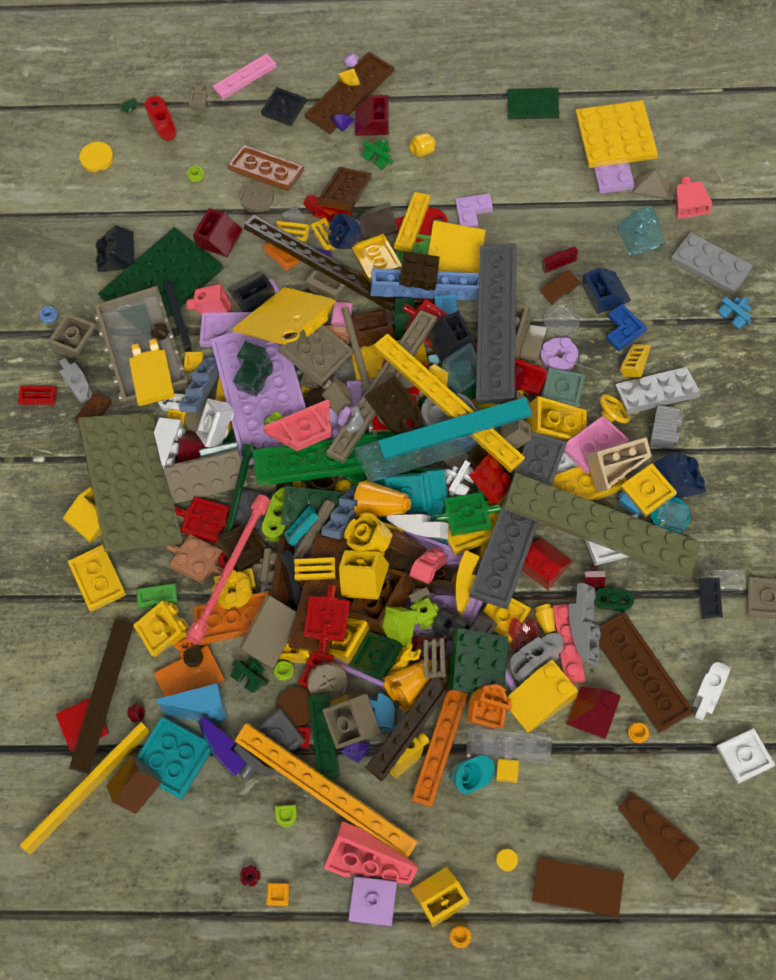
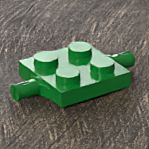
M482 492L444 498L445 513L434 515V522L447 521L452 536L491 530L489 515L500 512L501 507L500 504L488 506Z

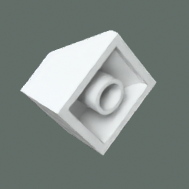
M207 398L196 432L205 447L221 445L223 439L227 437V427L229 421H232L234 416L233 408L229 403Z

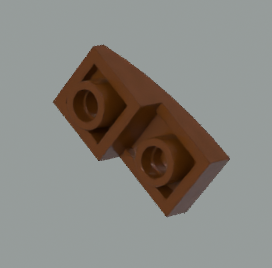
M568 270L547 284L540 292L553 305L565 294L568 295L581 283Z

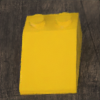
M539 396L530 402L532 416L526 418V422L531 426L532 432L568 442L587 427V410Z
M551 660L534 672L507 697L512 702V710L509 711L527 734H529L574 701L578 690L556 663Z

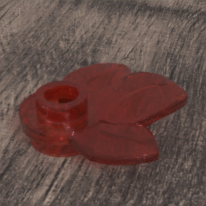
M516 618L511 620L508 633L512 639V650L515 653L520 651L521 641L525 646L537 637L543 638L538 635L539 624L536 619H530L524 624Z

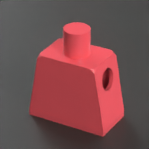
M683 177L680 180L681 184L676 186L675 191L676 218L710 214L712 201L702 182H691L690 177Z
M218 284L196 289L194 299L187 300L186 305L188 310H197L202 317V312H231L232 302L222 285Z

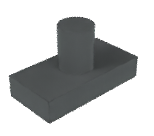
M237 744L233 749L236 754L246 761L239 771L243 778L249 779L255 770L261 776H271L274 773L275 769L241 745Z

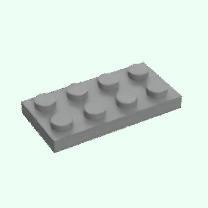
M691 232L671 258V261L733 295L753 268L752 264Z
M687 367L615 384V390L627 414L656 408L657 405L664 406L700 397V391Z

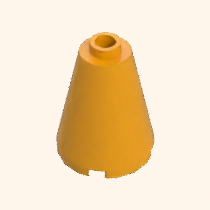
M369 480L361 481L356 488L354 500H358L357 506H354V510L358 518L363 513H372L376 517L405 514L411 507V500L407 494Z
M429 658V670L432 673V659ZM424 660L387 675L383 679L386 680L383 685L393 702L397 700L401 704L398 707L406 712L431 678L425 679Z

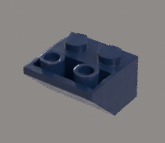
M598 268L583 274L582 287L597 314L631 302L616 272Z
M671 452L654 462L657 470L676 490L675 498L680 499L707 492L704 478L699 471V464L694 457Z

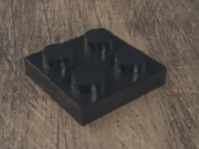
M276 87L261 110V115L292 126L307 102L306 97Z

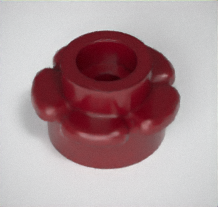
M135 702L133 706L128 708L127 716L131 722H138L144 719L145 708L143 705H138Z
M252 865L243 868L240 872V881L244 886L253 887L257 885V881L261 878L260 871H257V868Z

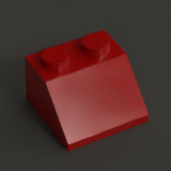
M541 538L531 544L522 571L546 590H549L573 561Z

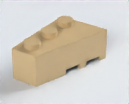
M647 437L586 454L596 492L608 490L614 483L624 478L627 473L652 456Z

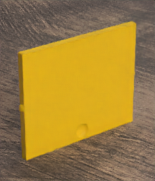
M434 221L428 255L440 256L438 272L479 273L480 246L484 245L486 230Z

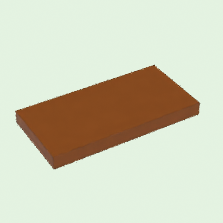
M243 145L229 162L227 169L289 191L303 173L304 166Z

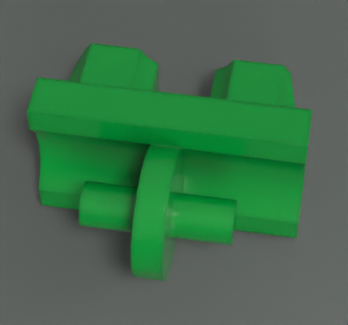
M383 139L381 142L377 140L375 145L378 147L368 141L364 142L365 149L361 156L365 160L371 162L373 157L377 156L378 158L374 164L381 170L387 164L392 165L394 163V160L388 154L391 151V148L388 147V140Z

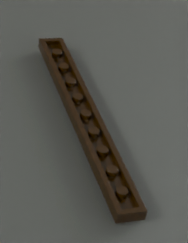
M253 215L244 223L243 229L335 281L346 285V287L390 312L395 309V299H402V297L371 296V283L367 277L256 215Z
M482 611L467 630L491 634L498 624ZM451 652L445 659L446 676L429 680L365 766L380 782L387 777L449 692ZM441 666L437 669V672H441Z

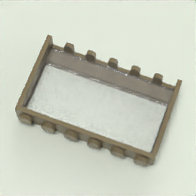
M157 286L94 305L96 312L93 314L96 323L100 322L101 325L98 331L101 339L104 338L106 344H103L106 355H110L108 364L110 370H114L116 375L112 377L115 386L120 388V392L117 393L120 403L124 402L126 408L138 404L129 358L134 357L131 345L139 343L142 353L151 351L149 340L155 339L151 336V330L156 323H163L167 326V338L157 340V344L160 350L165 349L174 392L186 389L189 386Z

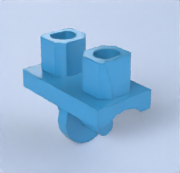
M725 296L722 299L723 305L718 310V314L724 319L731 313L736 315L731 324L738 330L745 324L749 326L752 322L751 316L744 311L749 312L751 310V307L747 305L749 299L745 297L740 300L736 297L735 303H733Z

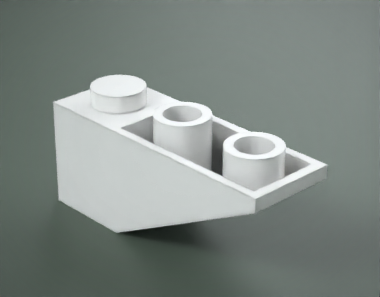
M159 417L154 435L163 469L165 466L175 464V456L178 454L179 438L185 434V428H183L181 420Z

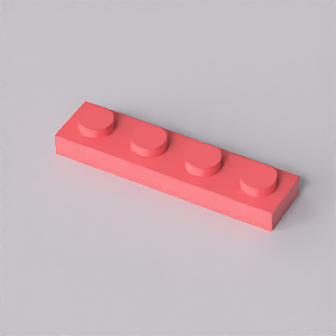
M569 604L554 605L556 633L560 634L564 640L563 651L559 653L562 672L571 683L585 682L582 659L576 649L571 633Z

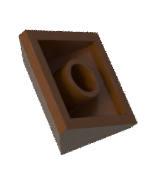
M132 754L106 786L113 803L137 814L162 784V781Z

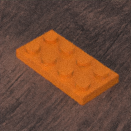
M269 591L252 594L250 600L239 608L235 606L230 607L231 609H224L216 602L206 621L205 628L207 631L201 643L197 644V646L244 637L267 595L271 596ZM206 604L193 607L194 623L200 619Z

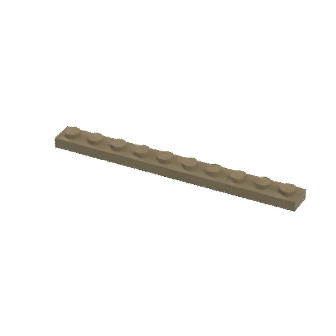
M420 310L400 340L399 344L413 357L437 322V317ZM386 361L364 396L394 375L399 380L402 374ZM364 396L357 405L364 420L362 427L353 433H349L346 430V425L352 419L351 415L326 452L328 457L343 464L377 414Z

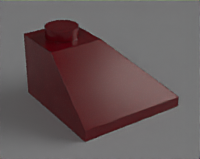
M580 687L567 725L606 740L621 695L603 688Z

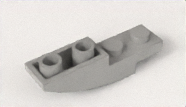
M585 583L577 584L576 603L569 604L571 633L583 662L592 666H598L601 633L600 626L593 624L595 617V588Z

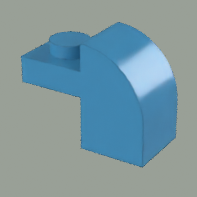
M378 693L377 701L368 696L380 731L391 733L396 723V713L392 701L381 693Z

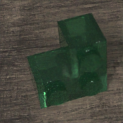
M245 341L236 356L241 367L233 379V383L237 390L257 397L259 392L263 390L267 377L272 374L274 366L265 348Z

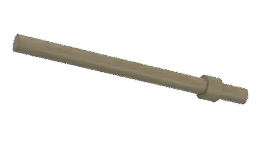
M344 307L342 308V313L361 377V388L365 394L372 383L369 382L349 308Z

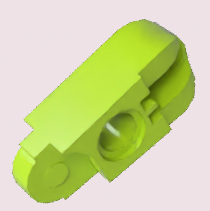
M285 487L280 488L275 492V495L273 494L262 524L264 537L269 541H279V538H286L284 533L289 529L288 525H281L282 515H276V513L282 512Z

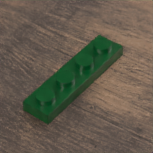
M322 694L308 697L317 771L327 778L340 777L337 749L323 713V709L331 707L330 695Z

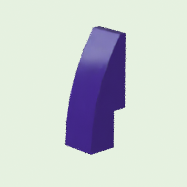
M204 716L201 717L198 723L208 748L220 765L230 775L236 776L246 762L231 750L235 742Z

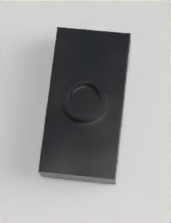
M719 577L699 578L701 619L723 618Z

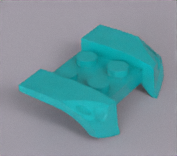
M445 469L426 470L424 473L371 474L372 482L408 495L411 500V507L406 513L427 512V515L431 516V522L435 521L434 515L445 513L444 498H448ZM387 516L377 517L381 522L391 523L387 520Z

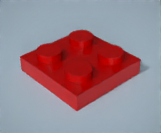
M490 454L484 456L468 475L493 505L499 502L508 491L512 481L510 476Z

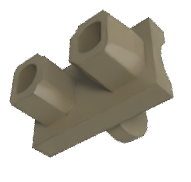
M270 548L264 550V558L259 559V564L252 566L253 572L257 573V578L261 579L260 581L266 585L273 584L277 553H274Z

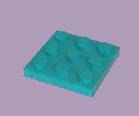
M161 717L137 758L162 781L158 788L182 801L212 752L204 739Z

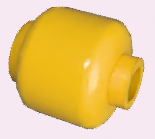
M421 133L412 137L409 148L413 155L421 158L434 152L436 142L429 133Z

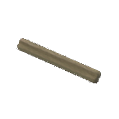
M329 500L324 501L317 513L319 518L310 527L307 534L304 535L292 555L294 565L295 559L305 558L315 541L316 533L320 532L335 507L333 502Z

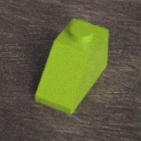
M386 607L383 629L388 639L401 643L403 647L411 644L417 611L404 607Z

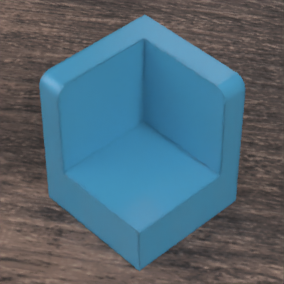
M456 294L434 296L435 306L449 315L457 311Z

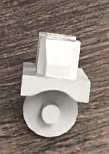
M465 460L458 474L459 468L453 466L452 470H445L447 485H450L453 481L449 488V497H455V495L462 496L469 493L470 487L462 483L464 479L474 483L468 476L473 470L470 467V462Z

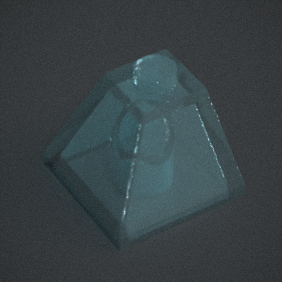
M652 205L635 210L617 226V230L630 256L664 245L659 218Z

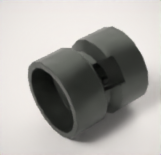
M444 608L437 616L432 631L441 636L447 635V639L452 642L453 628L468 629L470 622L460 616L456 618L454 612Z

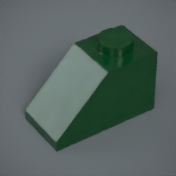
M395 299V341L402 339L406 333L404 329L411 317L410 314L402 309L406 303L414 308V299Z

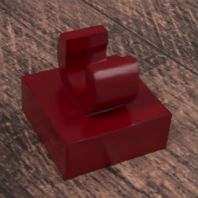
M590 566V571H585L584 583L595 588V590L605 588V571H599L598 566Z

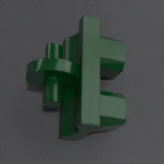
M249 657L246 661L248 664H246L243 660L238 661L235 659L232 663L234 669L230 677L238 682H241L245 675L250 678L245 688L251 693H256L261 686H267L269 681L261 675L265 668L261 666L262 663Z

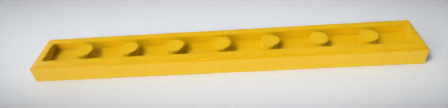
M142 722L139 723L20 844V847L31 855L150 733L147 727Z

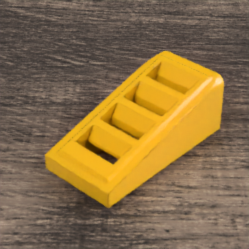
M632 345L620 369L624 377H642L651 349L650 345Z

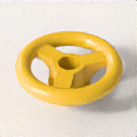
M608 394L600 397V404L604 409L601 412L602 416L611 423L614 420L624 424L630 421V414L626 413L618 399Z

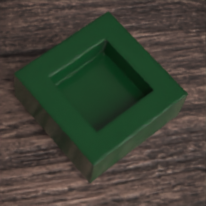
M131 98L118 105L120 112L126 111V113H129L135 109L134 106L138 103L135 98Z

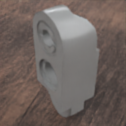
M65 357L58 360L63 369L59 371L62 379L78 402L83 404L93 396L85 375L75 362L70 365Z
M549 633L542 639L537 637L522 647L510 660L513 677L519 682H524L551 660H557L559 653L564 648L562 636L557 633Z

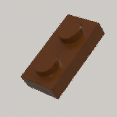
M95 392L74 418V421L78 424V418L102 416L112 404L111 400Z

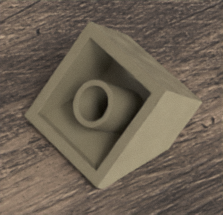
M66 313L48 340V343L56 354L71 359L79 354L97 325Z

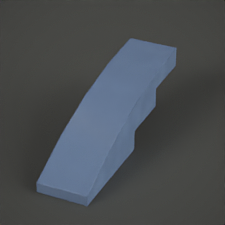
M206 356L191 374L193 381L185 389L186 397L179 404L180 412L197 413L206 401L219 375L215 356Z
M353 485L339 498V506L331 512L330 521L322 528L323 536L341 539L345 534L348 524L353 519L356 520L358 518L354 510V506H357L358 500H354L356 486Z

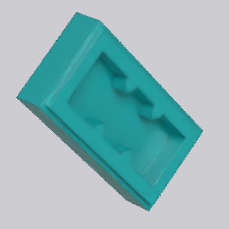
M308 506L284 533L289 544L294 546L303 535L307 534L310 527L319 518L315 509Z

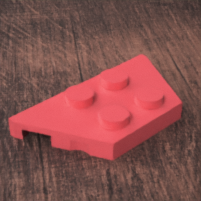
M327 399L263 426V432L296 451L331 437L330 401Z

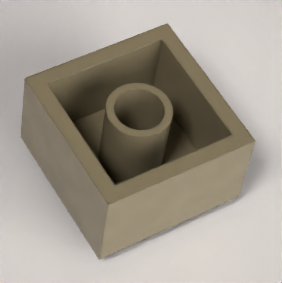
M367 694L323 709L336 749L381 733Z

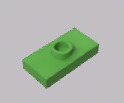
M176 583L137 589L138 608H152L161 601L178 604Z

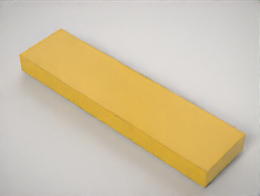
M418 192L413 193L396 238L394 249L412 252L431 201V195Z

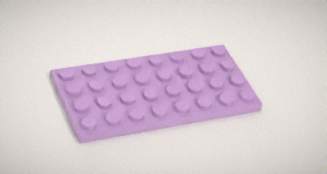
M231 332L211 339L226 402L230 404L234 411L232 425L240 456L242 454L240 452L242 444L253 445L257 449L285 446V444L263 432V422L275 411L286 417L306 409L294 364L278 352L283 344H277L237 332ZM253 458L250 459L249 465L254 464Z

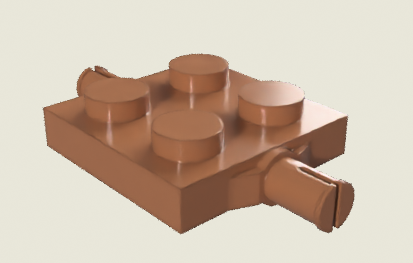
M189 535L180 547L177 545H167L166 549L175 553V557L169 564L170 568L201 584H204L211 574L215 573L220 576L224 570L218 566V559L223 551L192 535Z

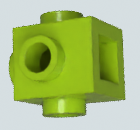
M421 598L410 606L411 610L417 611L415 625L417 624L421 631L433 627L438 613H440L435 602L431 603L429 598Z

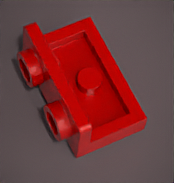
M515 359V364L522 368L524 382L516 390H523L525 393L538 397L546 382L547 370L542 366L529 364L522 359Z

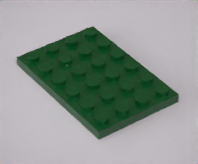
M173 227L103 288L98 295L99 298L106 302L157 286L167 317L169 318L172 316L163 289V282H171L178 306L181 308L187 300L195 295L196 289L203 288L224 268L220 262L196 245L177 228ZM145 303L116 311L146 337L151 334L152 324Z

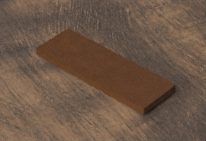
M368 52L351 68H354L360 85H347L339 80L304 114L305 119L331 134L337 128L331 117L338 114L350 116L355 111V107L367 99L394 72L392 65Z
M625 612L600 625V649L658 734L694 713V710Z

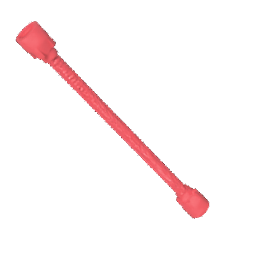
M261 494L256 496L251 506L253 510L251 517L200 619L196 623H192L186 635L188 641L194 644L201 643L207 631L205 628L206 621L258 518L261 515H265L271 500Z

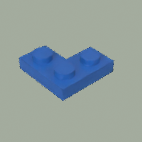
M621 304L608 314V318L618 328L608 334L606 340L619 352L644 334L647 328Z

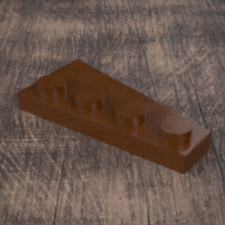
M633 792L618 807L626 821L637 832L644 845L649 848L656 861L663 867L673 882L700 847Z

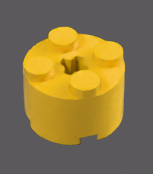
M363 513L357 520L353 519L348 524L344 534L348 546L354 551L381 552L384 556L392 538L391 531L372 513Z

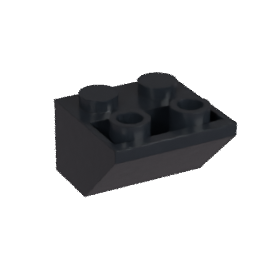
M115 225L101 239H98L96 242L98 272L123 270L134 262L133 231Z
M256 272L227 288L242 312L255 311L275 295L273 285L265 274Z
M459 311L442 317L427 336L442 365L476 351L474 337Z

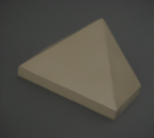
M655 170L636 178L633 194L668 200L671 183Z

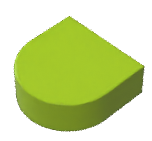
M296 805L275 806L276 821L281 827L289 828L296 823Z

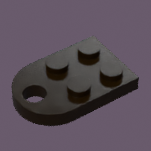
M395 375L364 396L392 433L399 435L416 430L420 426L422 421L421 410ZM404 420L411 421L412 428H407L404 425Z

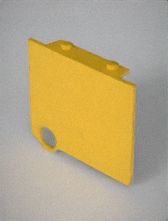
M284 287L231 330L277 344H286L287 342L297 340L302 330H304L306 337H308L328 320L327 309L336 302L331 298ZM288 333H297V336L294 338H283Z

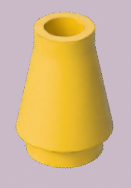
M550 604L536 607L534 615L544 634L555 633L554 609L551 608Z

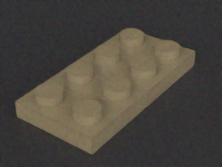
M238 448L165 466L163 470L174 504L192 500L194 497L200 498L235 489L242 462ZM245 478L243 487L248 486L247 478Z

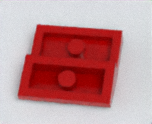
M90 698L55 714L70 752L75 750ZM105 723L100 738L109 734Z

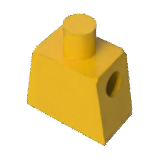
M421 732L414 738L390 771V774L395 779L421 758L423 747L429 743L424 733Z

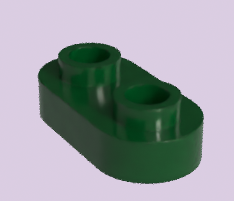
M600 588L595 592L594 605L602 610L626 612L632 608L634 603L633 595L626 590ZM605 598L607 601L603 603L600 599ZM624 600L627 604L622 605L620 601Z

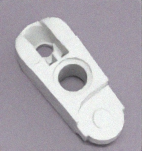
M716 662L711 666L708 674H705L693 706L698 708L695 715L696 719L703 721L707 712L713 713L731 666Z

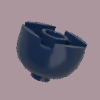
M349 214L335 215L329 226V230H331V236H328L330 245L338 249L354 247L361 238L360 223Z

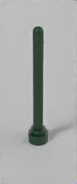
M242 444L240 452L243 458L225 533L233 530L249 462L253 458L252 450L257 449L253 445Z

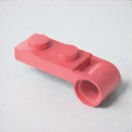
M430 548L414 562L410 577L430 584L435 572L447 563L449 555L444 554V551L439 548Z

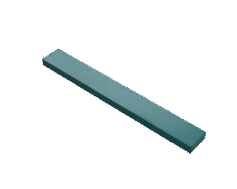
M526 397L382 439L378 441L384 460H388L532 416Z

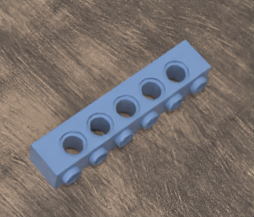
M372 268L370 281L371 296L435 299L434 296L456 294L457 300H479V273L438 272L436 289L433 291L399 285L401 270Z

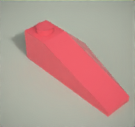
M342 821L331 846L324 869L344 877L358 875L363 876V878L371 879V877L383 878L385 881L411 884L418 865L363 829Z

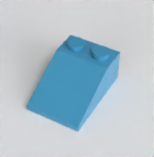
M217 684L156 699L157 704L167 716L198 721L204 716L212 724H219L224 719H228L224 697Z

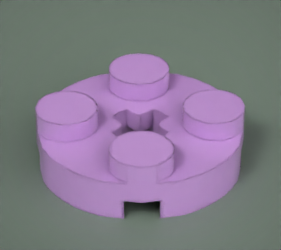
M567 337L554 338L543 344L541 362L546 369L550 367L570 371L574 368L578 360V350L571 339ZM557 353H562V354H563V355H562V358H560V359H559L558 356H555V355H556Z

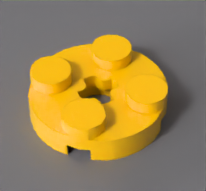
M232 570L217 600L219 606L224 609H231L230 607L235 606L239 608L250 600L252 596V582L248 576L242 572ZM216 584L212 587V593L215 589ZM232 588H236L235 592H230Z

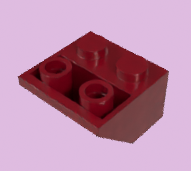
M371 95L355 107V136L389 135L388 95Z
M208 208L194 231L193 237L195 244L202 249L227 258L243 229L225 213Z

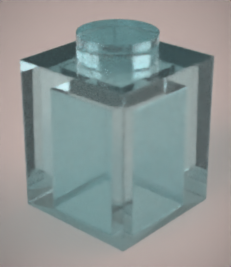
M666 501L665 506L659 509L658 518L661 519L660 526L683 531L689 506Z

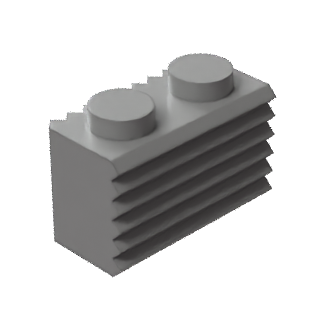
M657 405L650 441L651 446L673 449L674 443H678L680 432H676L677 426L681 427L683 416L679 415V408Z

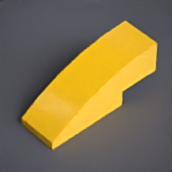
M465 550L461 559L456 580V606L458 616L460 617L463 616L471 600L469 594L476 577L474 574L480 564V556Z

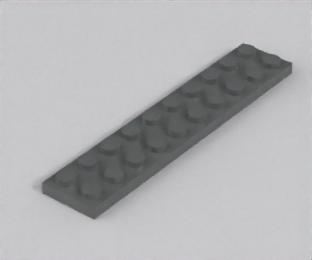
M516 243L480 246L477 404L505 403L515 400Z
M531 431L532 439L525 444L522 452L525 459L516 468L515 473L552 486L567 442ZM510 487L469 594L470 598L507 610L539 524L537 521L503 509Z

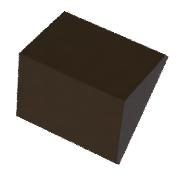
M390 202L357 214L356 219L360 223L364 240L384 234L386 237L399 232Z
M443 565L435 572L430 584L414 578L415 589L427 587L432 594L455 597L459 567Z

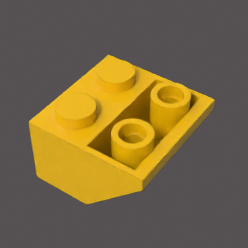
M91 487L78 495L63 517V520L89 543L101 535Z
M344 551L339 566L342 597L379 599L389 567V563L381 552Z
M448 867L443 868L410 889L432 927L470 905L467 895Z

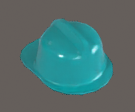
M479 755L469 760L457 762L448 778L460 793L470 794L489 784L493 778L495 766L490 757Z

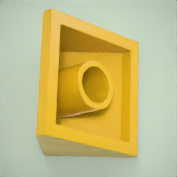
M348 618L345 642L332 641L330 654L349 665L365 635L370 631L368 623L364 620Z

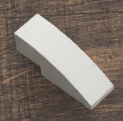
M423 514L387 516L388 521L407 532L435 539H448V523L431 522V516Z

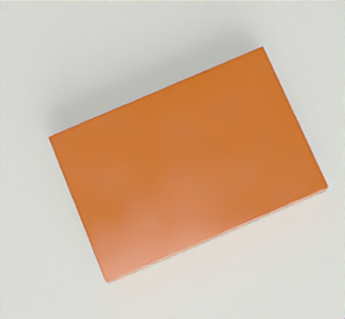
M208 645L200 649L203 653V661L199 666L189 667L182 658L153 673L165 697L213 684L219 685L225 681Z

